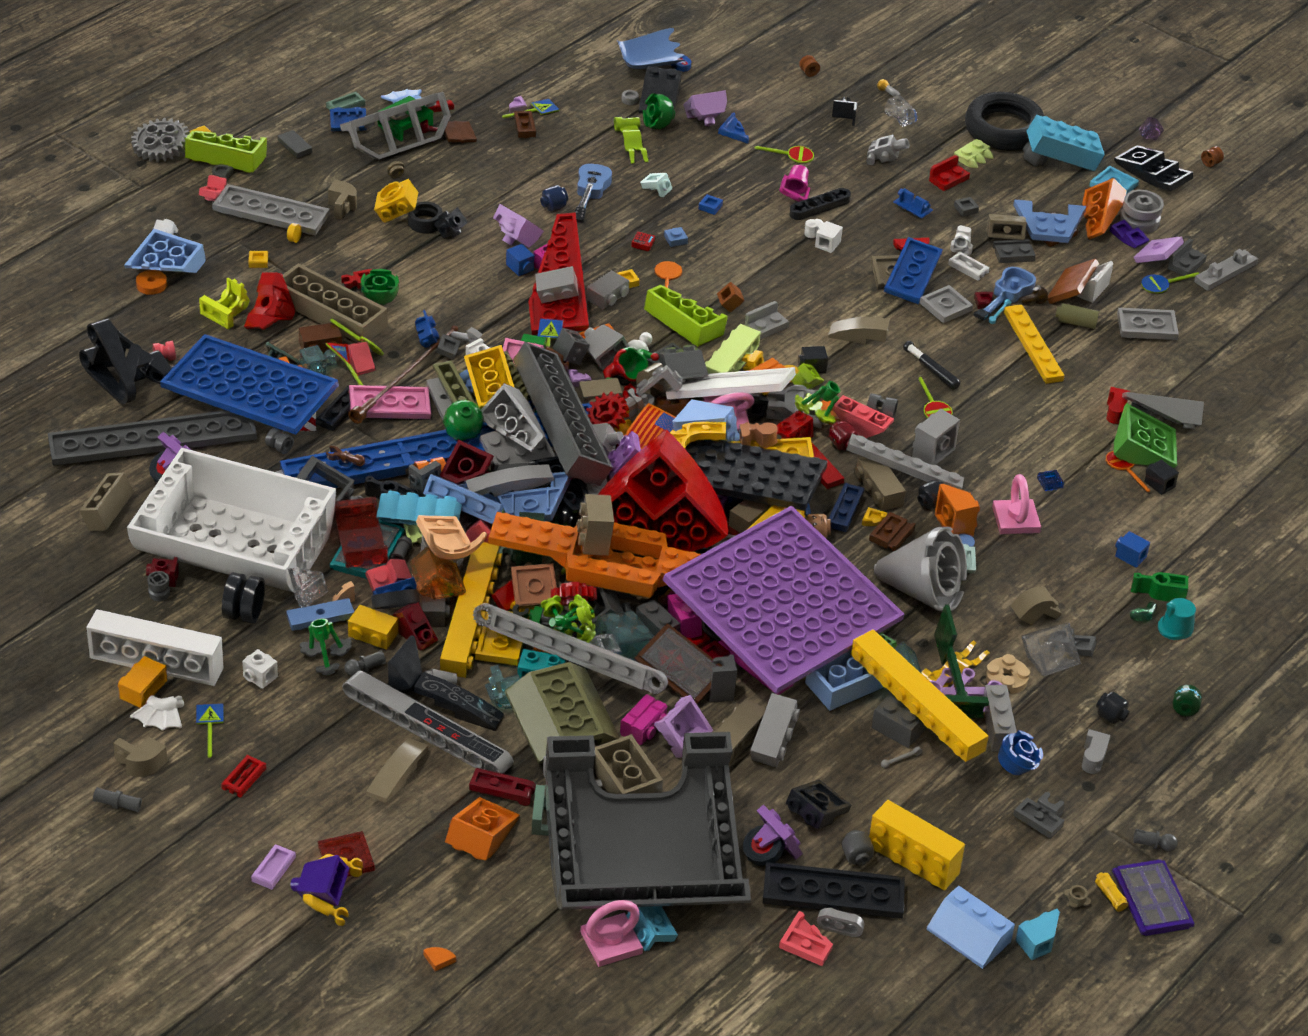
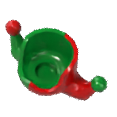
M622 348L616 353L613 362L603 370V376L605 379H611L613 376L621 375L629 381H636L637 374L648 367L647 359L658 361L659 355L644 349Z

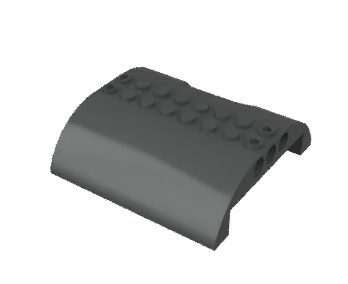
M730 732L685 733L682 752V773L677 786L663 793L637 794L607 793L598 786L593 774L595 760L593 735L547 737L545 770L547 825L553 888L560 910L596 909L617 900L631 901L637 907L751 902L749 880L742 879L729 774V762L733 753Z

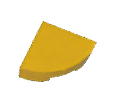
M868 507L862 519V525L877 526L888 513Z

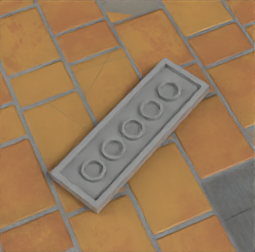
M230 184L225 186L212 204L213 211L288 229L292 223L300 224L303 233L315 236L330 215L329 208Z

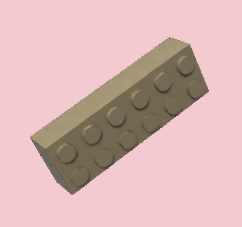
M298 263L283 274L295 311L320 324L332 323L330 319H334L359 337L363 336L368 340L373 339L388 327L387 308ZM340 329L341 335L355 342L362 343L361 341H358L357 339H355L354 337Z

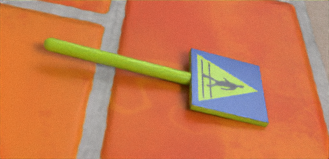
M550 99L532 102L531 105L534 108L524 110L538 111L541 115L559 111ZM514 113L503 115L502 118L514 117Z
M540 319L538 336L547 338L546 346L550 347L551 339L558 338L563 327V320Z
M223 704L196 705V724H208V758L212 757V724L224 723Z

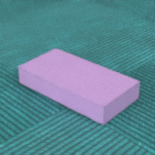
M275 844L251 876L252 882L272 890L296 858V853Z

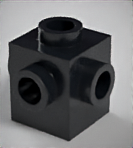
M457 207L449 212L446 210L438 216L439 220L434 225L444 239L449 236L454 238L462 232L461 228L468 221Z

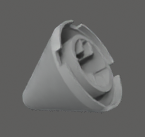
M936 527L878 560L874 566V574L880 581L937 611H943L945 604H949L952 611L959 605L964 591L959 590L961 581H966L967 578L965 549L960 536L951 532L953 528Z

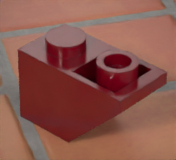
M419 602L406 605L391 614V616L398 618L400 635L406 640L411 635L414 636L418 650L421 651L438 641Z

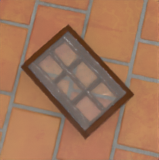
M668 623L634 659L638 663L663 672L667 677V686L681 697L691 695L697 705L711 691L712 668L722 667L719 663L713 664L712 657Z

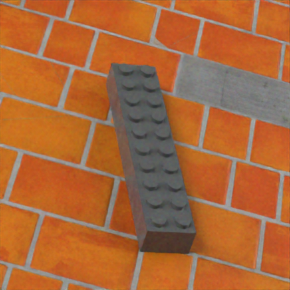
M524 342L513 361L543 423L548 438L551 440L559 461L565 470V474L572 479L578 478L587 484L601 486L613 467L558 354Z

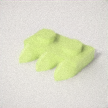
M978 139L973 140L954 152V155L959 157V162L971 168H978L977 162L986 163L985 158H994L990 151V146Z

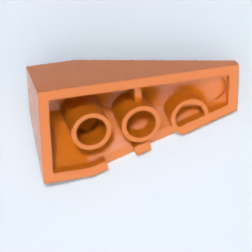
M1114 178L1085 190L1082 205L1086 206L1084 217L1087 219L1086 231L1089 239L1104 234L1123 206L1127 190Z

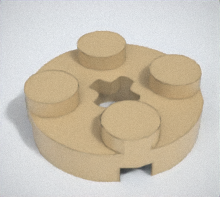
M1006 654L1003 657L992 660L987 665L986 681L987 683L991 680L999 681L1002 685H1007L1010 694H1015L1027 687L1030 670L1024 663L1015 659L1013 655Z

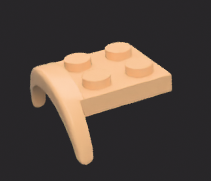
M418 515L416 520L430 550L437 557L451 560L467 557L475 552L487 537V533L482 532L476 540L470 542L456 516Z

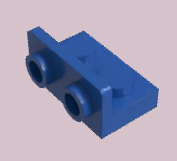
M337 107L330 109L331 131H341L340 124L366 116V108L353 107L343 109ZM364 125L359 127V131L367 130Z

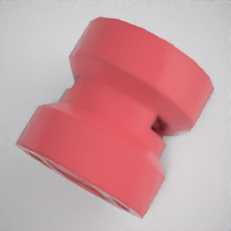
M167 341L165 346L160 343L153 344V351H160L164 358H167L169 361L176 360L173 341Z

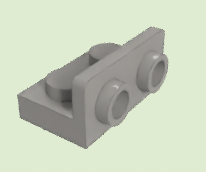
M773 301L746 313L745 326L761 331L760 339H763L788 328L789 321L777 312L778 303Z

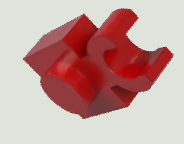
M372 269L353 272V276L342 275L341 283H344V287L348 289L354 286L361 289L362 276L370 274Z

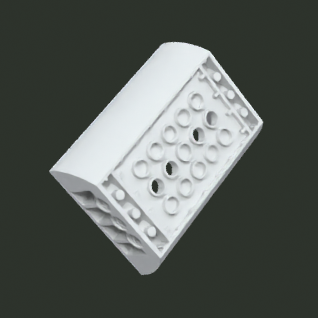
M181 448L127 526L131 544L137 550L169 559L178 557L180 562L228 575L232 572L245 574L246 579L250 576L262 577L265 580V585L296 593L329 539L335 510L336 488Z

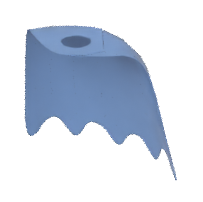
M674 28L660 30L620 42L617 40L626 65L633 69H646L647 67H659L686 62L685 60H678L684 54L674 52V49L680 43L669 41V36L673 33Z

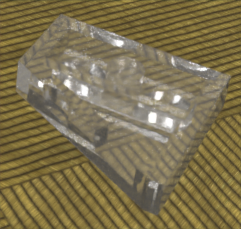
M297 567L288 569L295 591V598L300 608L308 607L328 592L322 572L309 569L301 570Z

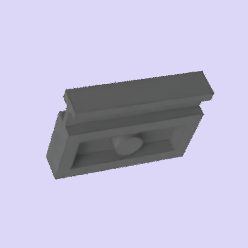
M1030 240L994 241L993 249H995L998 262L1035 261L1036 255L1032 245L1029 244Z

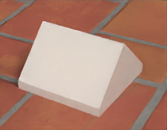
M1109 261L1097 266L1083 291L1077 297L1093 303L1110 283L1113 262Z

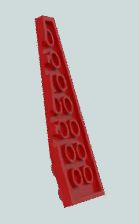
M576 212L557 214L538 273L573 266L577 277L579 296L541 303L536 283H534L533 292L528 301L532 335H538L540 319L563 320L562 328L573 331H585L589 328Z

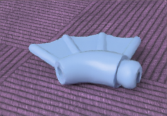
M406 89L399 92L392 91L388 95H382L381 98L393 103L408 96L418 99L421 98L419 95L422 90Z

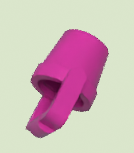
M794 165L789 175H784L779 191L798 202L807 199L810 192V187H808L809 170L803 165Z

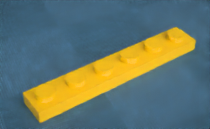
M1023 305L1005 307L1004 314L1045 384L1064 381V373Z

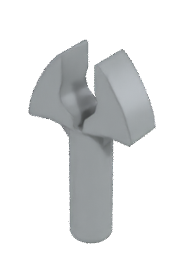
M472 327L466 331L467 333L456 331L451 333L452 338L468 341L469 343L476 341L483 335Z

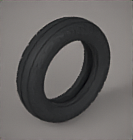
M991 92L977 97L970 103L966 111L965 123L968 132L974 139L981 140L992 148L1020 150L1028 142L1030 143L1027 129L1036 115L1043 117L1044 113L1038 104L1025 96L1023 97V95L1011 92ZM994 112H1006L1023 118L1028 125L1020 129H1001L988 124L982 117Z

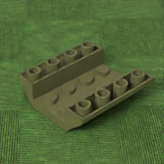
M572 662L529 672L505 690V694L538 764L544 762L547 737L593 735L594 740L597 741L599 746L620 738L587 670Z

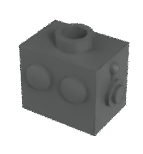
M562 328L553 349L563 355L565 362L569 361L570 363L580 365L590 344L577 331Z

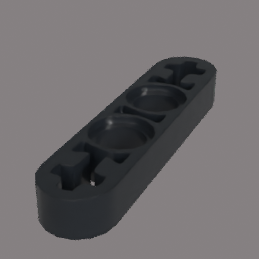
M838 188L794 203L790 206L789 216L794 220H802L846 205L850 202L851 192L846 188Z

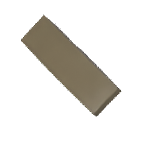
M856 317L832 323L828 337L865 345L867 339L885 342L889 331L890 319Z

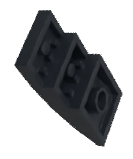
M1136 145L1114 158V161L1129 173L1153 186L1170 192L1193 179L1192 171L1180 169L1179 162L1165 159L1163 151Z

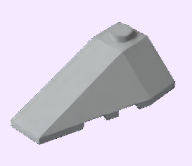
M504 383L481 409L484 421L488 426L531 452H534L546 438L529 402L517 388Z
M1125 392L1122 395L1123 398L1177 424H1182L1183 428L1195 429V426L1202 425L1204 402L1132 392Z

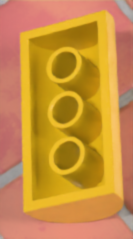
M502 345L464 356L480 409L484 407L504 383L514 387Z

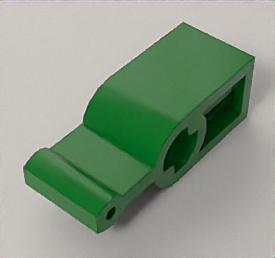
M1163 572L1154 573L1152 576L1134 573L1131 592L1147 593L1153 599L1168 602L1175 598L1186 599L1189 576Z

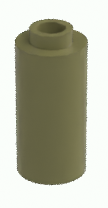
M1062 303L1061 307H1057L1055 317L1059 318L1058 322L1096 329L1099 311Z

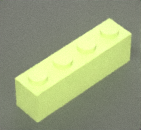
M742 324L735 330H732L729 338L724 340L718 351H714L712 358L705 362L708 374L738 372L746 363L741 360L745 354H753L759 347L761 331Z

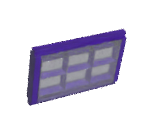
M1160 859L1113 868L1112 872L1123 896L1129 903L1128 907L1141 935L1148 936L1194 927L1195 923L1165 860L1161 861Z

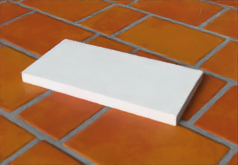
M795 367L708 374V376L687 378L681 380V389L676 392L671 387L666 391L667 399L721 396L739 392L762 393L782 391L796 375Z

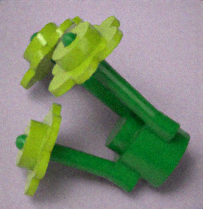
M829 381L812 395L807 393L804 399L797 394L794 398L796 401L795 406L800 412L804 411L807 415L810 413L809 411H814L815 415L823 423L834 424L836 422L835 416L831 415L830 412L839 400L837 395L841 392L840 387L835 382ZM821 398L827 402L831 401L827 410H821L823 403L819 401Z

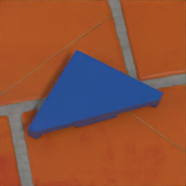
M732 113L720 126L718 134L748 144L749 136L745 134L742 124L735 117V113Z

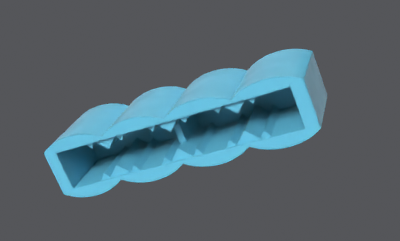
M388 491V493H381L376 518L388 523L417 525L418 515L456 516L459 520L462 504L456 501L455 497L444 496V499H438L437 496L431 494L419 497L418 494L408 492L407 495H400L399 492Z

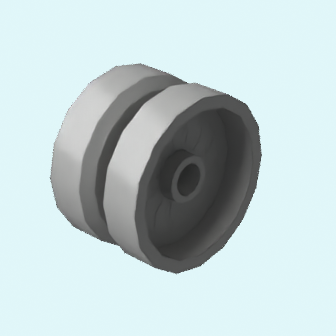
M1148 190L1130 191L1124 197L1120 221L1125 220L1133 229L1139 228L1144 234L1154 232L1160 225L1164 207L1162 198Z

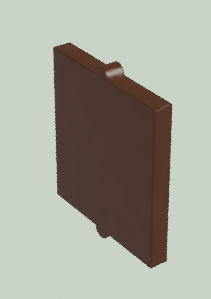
M448 121L444 130L448 142H477L469 121Z

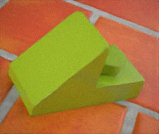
M805 363L798 367L799 372L791 380L794 385H804L806 389H812L824 382L812 365Z

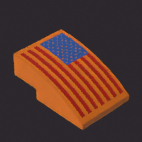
M648 403L636 417L625 435L628 436L631 431L636 433L639 437L640 447L643 449L666 429L669 432L674 430L672 421L676 417Z

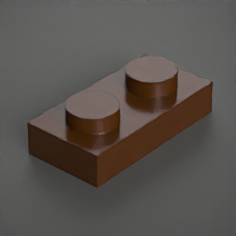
M514 111L518 138L536 137L532 111Z

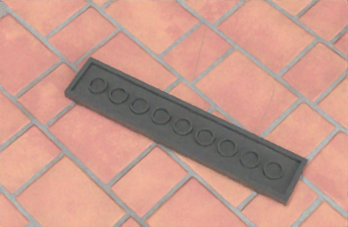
M224 410L48 433L52 465L54 466L162 452L166 450L158 439L162 432L166 433L169 437L174 435L181 442L180 445L182 447L186 445L189 448L257 439V433L252 419Z

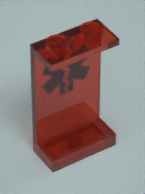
M376 497L335 501V520L346 568L385 564L388 562V547L384 545L379 520L376 518Z

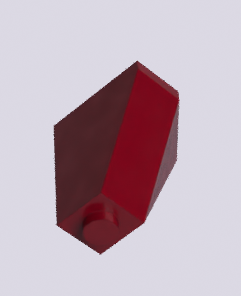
M458 440L440 477L457 485L465 484L466 480L486 474L494 456Z

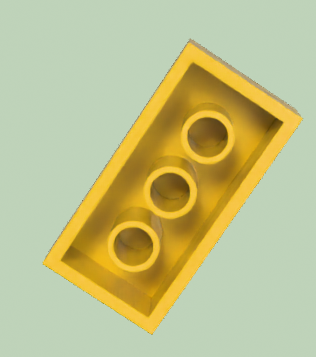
M887 800L872 815L869 837L876 852L883 854L893 862L900 864L944 891L960 874L965 848L963 842L890 800Z

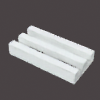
M962 252L957 253L948 262V265L977 281L980 280V277H984L985 274L989 273L988 266Z

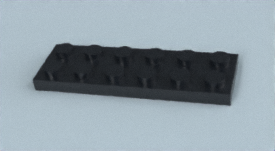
M766 862L762 904L817 910L833 908L846 913L903 919L905 877Z

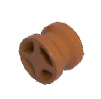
M812 55L804 56L799 62L800 68L808 77H813L820 71V64Z
M1214 146L1209 150L1203 151L1201 159L1205 166L1212 167L1223 161L1224 154L1218 146Z

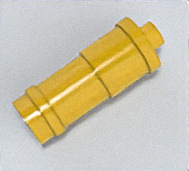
M1101 872L1097 874L1095 884L1106 895L1113 908L1117 912L1125 910L1129 903L1121 894L1109 873Z

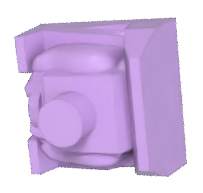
M726 90L692 95L683 104L687 118L697 117L699 121L704 120L705 126L714 125V118L720 113L725 112L727 104Z
M501 204L493 219L499 222L501 231L505 233L502 240L511 246L517 240L529 248L544 232L524 217Z
M691 695L682 697L675 704V708L670 710L662 720L654 723L668 744L673 746L671 751L676 758L682 757L685 733L714 731Z

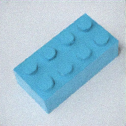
M1039 115L1035 116L1027 129L1030 145L1035 153L1092 171L1096 170L1105 155L1099 136L1094 131H1086L1078 126H1071L1062 121H1055L1047 116L1042 117Z

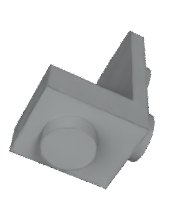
M667 365L663 368L660 366L652 373L653 376L648 380L644 379L637 385L636 394L640 397L663 377L677 392L682 388L681 380L683 379L676 370L672 372Z

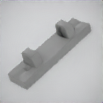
M1238 249L1230 258L1218 264L1216 262L1210 264L1207 270L1195 276L1194 282L1209 291L1257 265L1258 258L1251 255L1245 249L1243 251Z

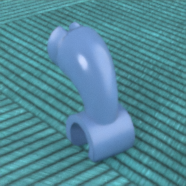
M464 370L459 375L469 393L473 394L474 390L469 372Z

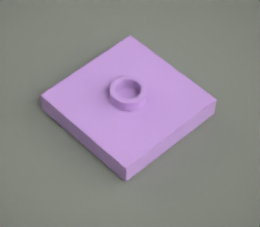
M1173 237L1151 240L1134 256L1135 262L1166 260L1184 243L1183 238Z

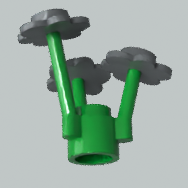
M319 618L312 621L311 625L308 626L310 639L308 642L300 643V652L309 657L322 654L324 665L316 667V672H322V675H330L335 673V670L340 665L339 663L329 664L325 640L329 638L331 633L336 642L330 646L332 656L347 654L352 648V640L350 638L345 640L339 639L333 628V623L328 622L327 619Z

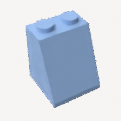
M691 399L672 421L674 431L680 430L682 425L692 422H726V440L722 441H739L736 425L737 418L734 413V407Z

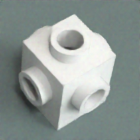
M258 649L242 661L245 679L262 689L278 677L277 661Z

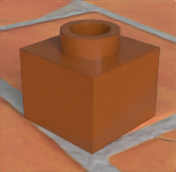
M732 282L728 283L717 293L721 305L730 312L745 301L741 290Z

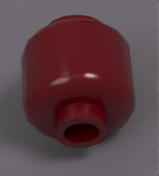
M838 421L829 430L830 441L840 451L847 450L852 434L858 436L856 430L847 421Z

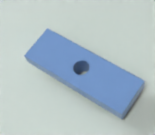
M347 598L287 610L286 616L293 631L307 628L311 625L312 621L319 618L327 619L328 622L345 621L350 619L354 609L350 599Z

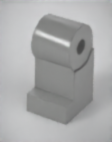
M1089 729L1084 746L1086 750L1082 761V768L1085 772L1095 774L1101 770L1110 735Z

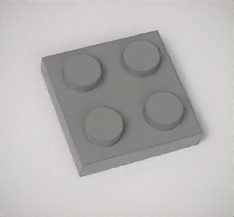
M950 285L920 297V304L942 323H946L973 310V304Z

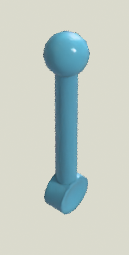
M1006 299L1004 305L997 313L989 317L990 324L996 323V318L1005 307L1011 305V300Z

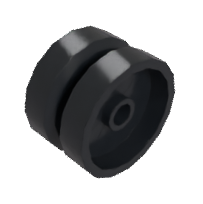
M232 572L227 579L222 598L223 618L237 620L240 616L242 622L255 624L261 614L265 597L264 578L250 576L246 579L245 574Z

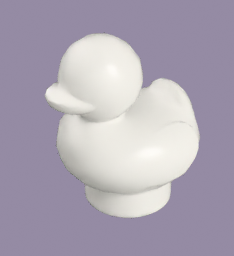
M644 332L640 335L639 340H632L628 345L636 350L644 349L649 351L647 345L651 344L653 340L652 335Z

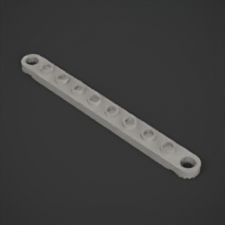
M482 603L474 608L473 616L476 623H479L478 625L490 628V630L557 655L639 689L647 690L650 693L658 694L664 691L668 685L666 675L649 666L488 603ZM482 609H484V610H486V612H488V613H487V614H489V615H488V617H489L488 620H485V619L482 618V616H481V610H482ZM652 677L660 679L659 687L653 685Z

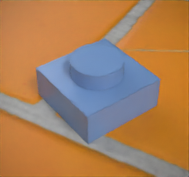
M682 227L664 230V237L670 247L688 244V237Z

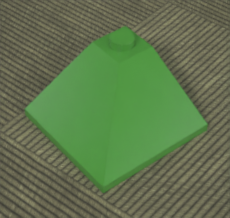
M1126 403L1114 440V455L1120 460L1141 465H1150L1162 459L1172 468H1175L1177 466L1176 429Z

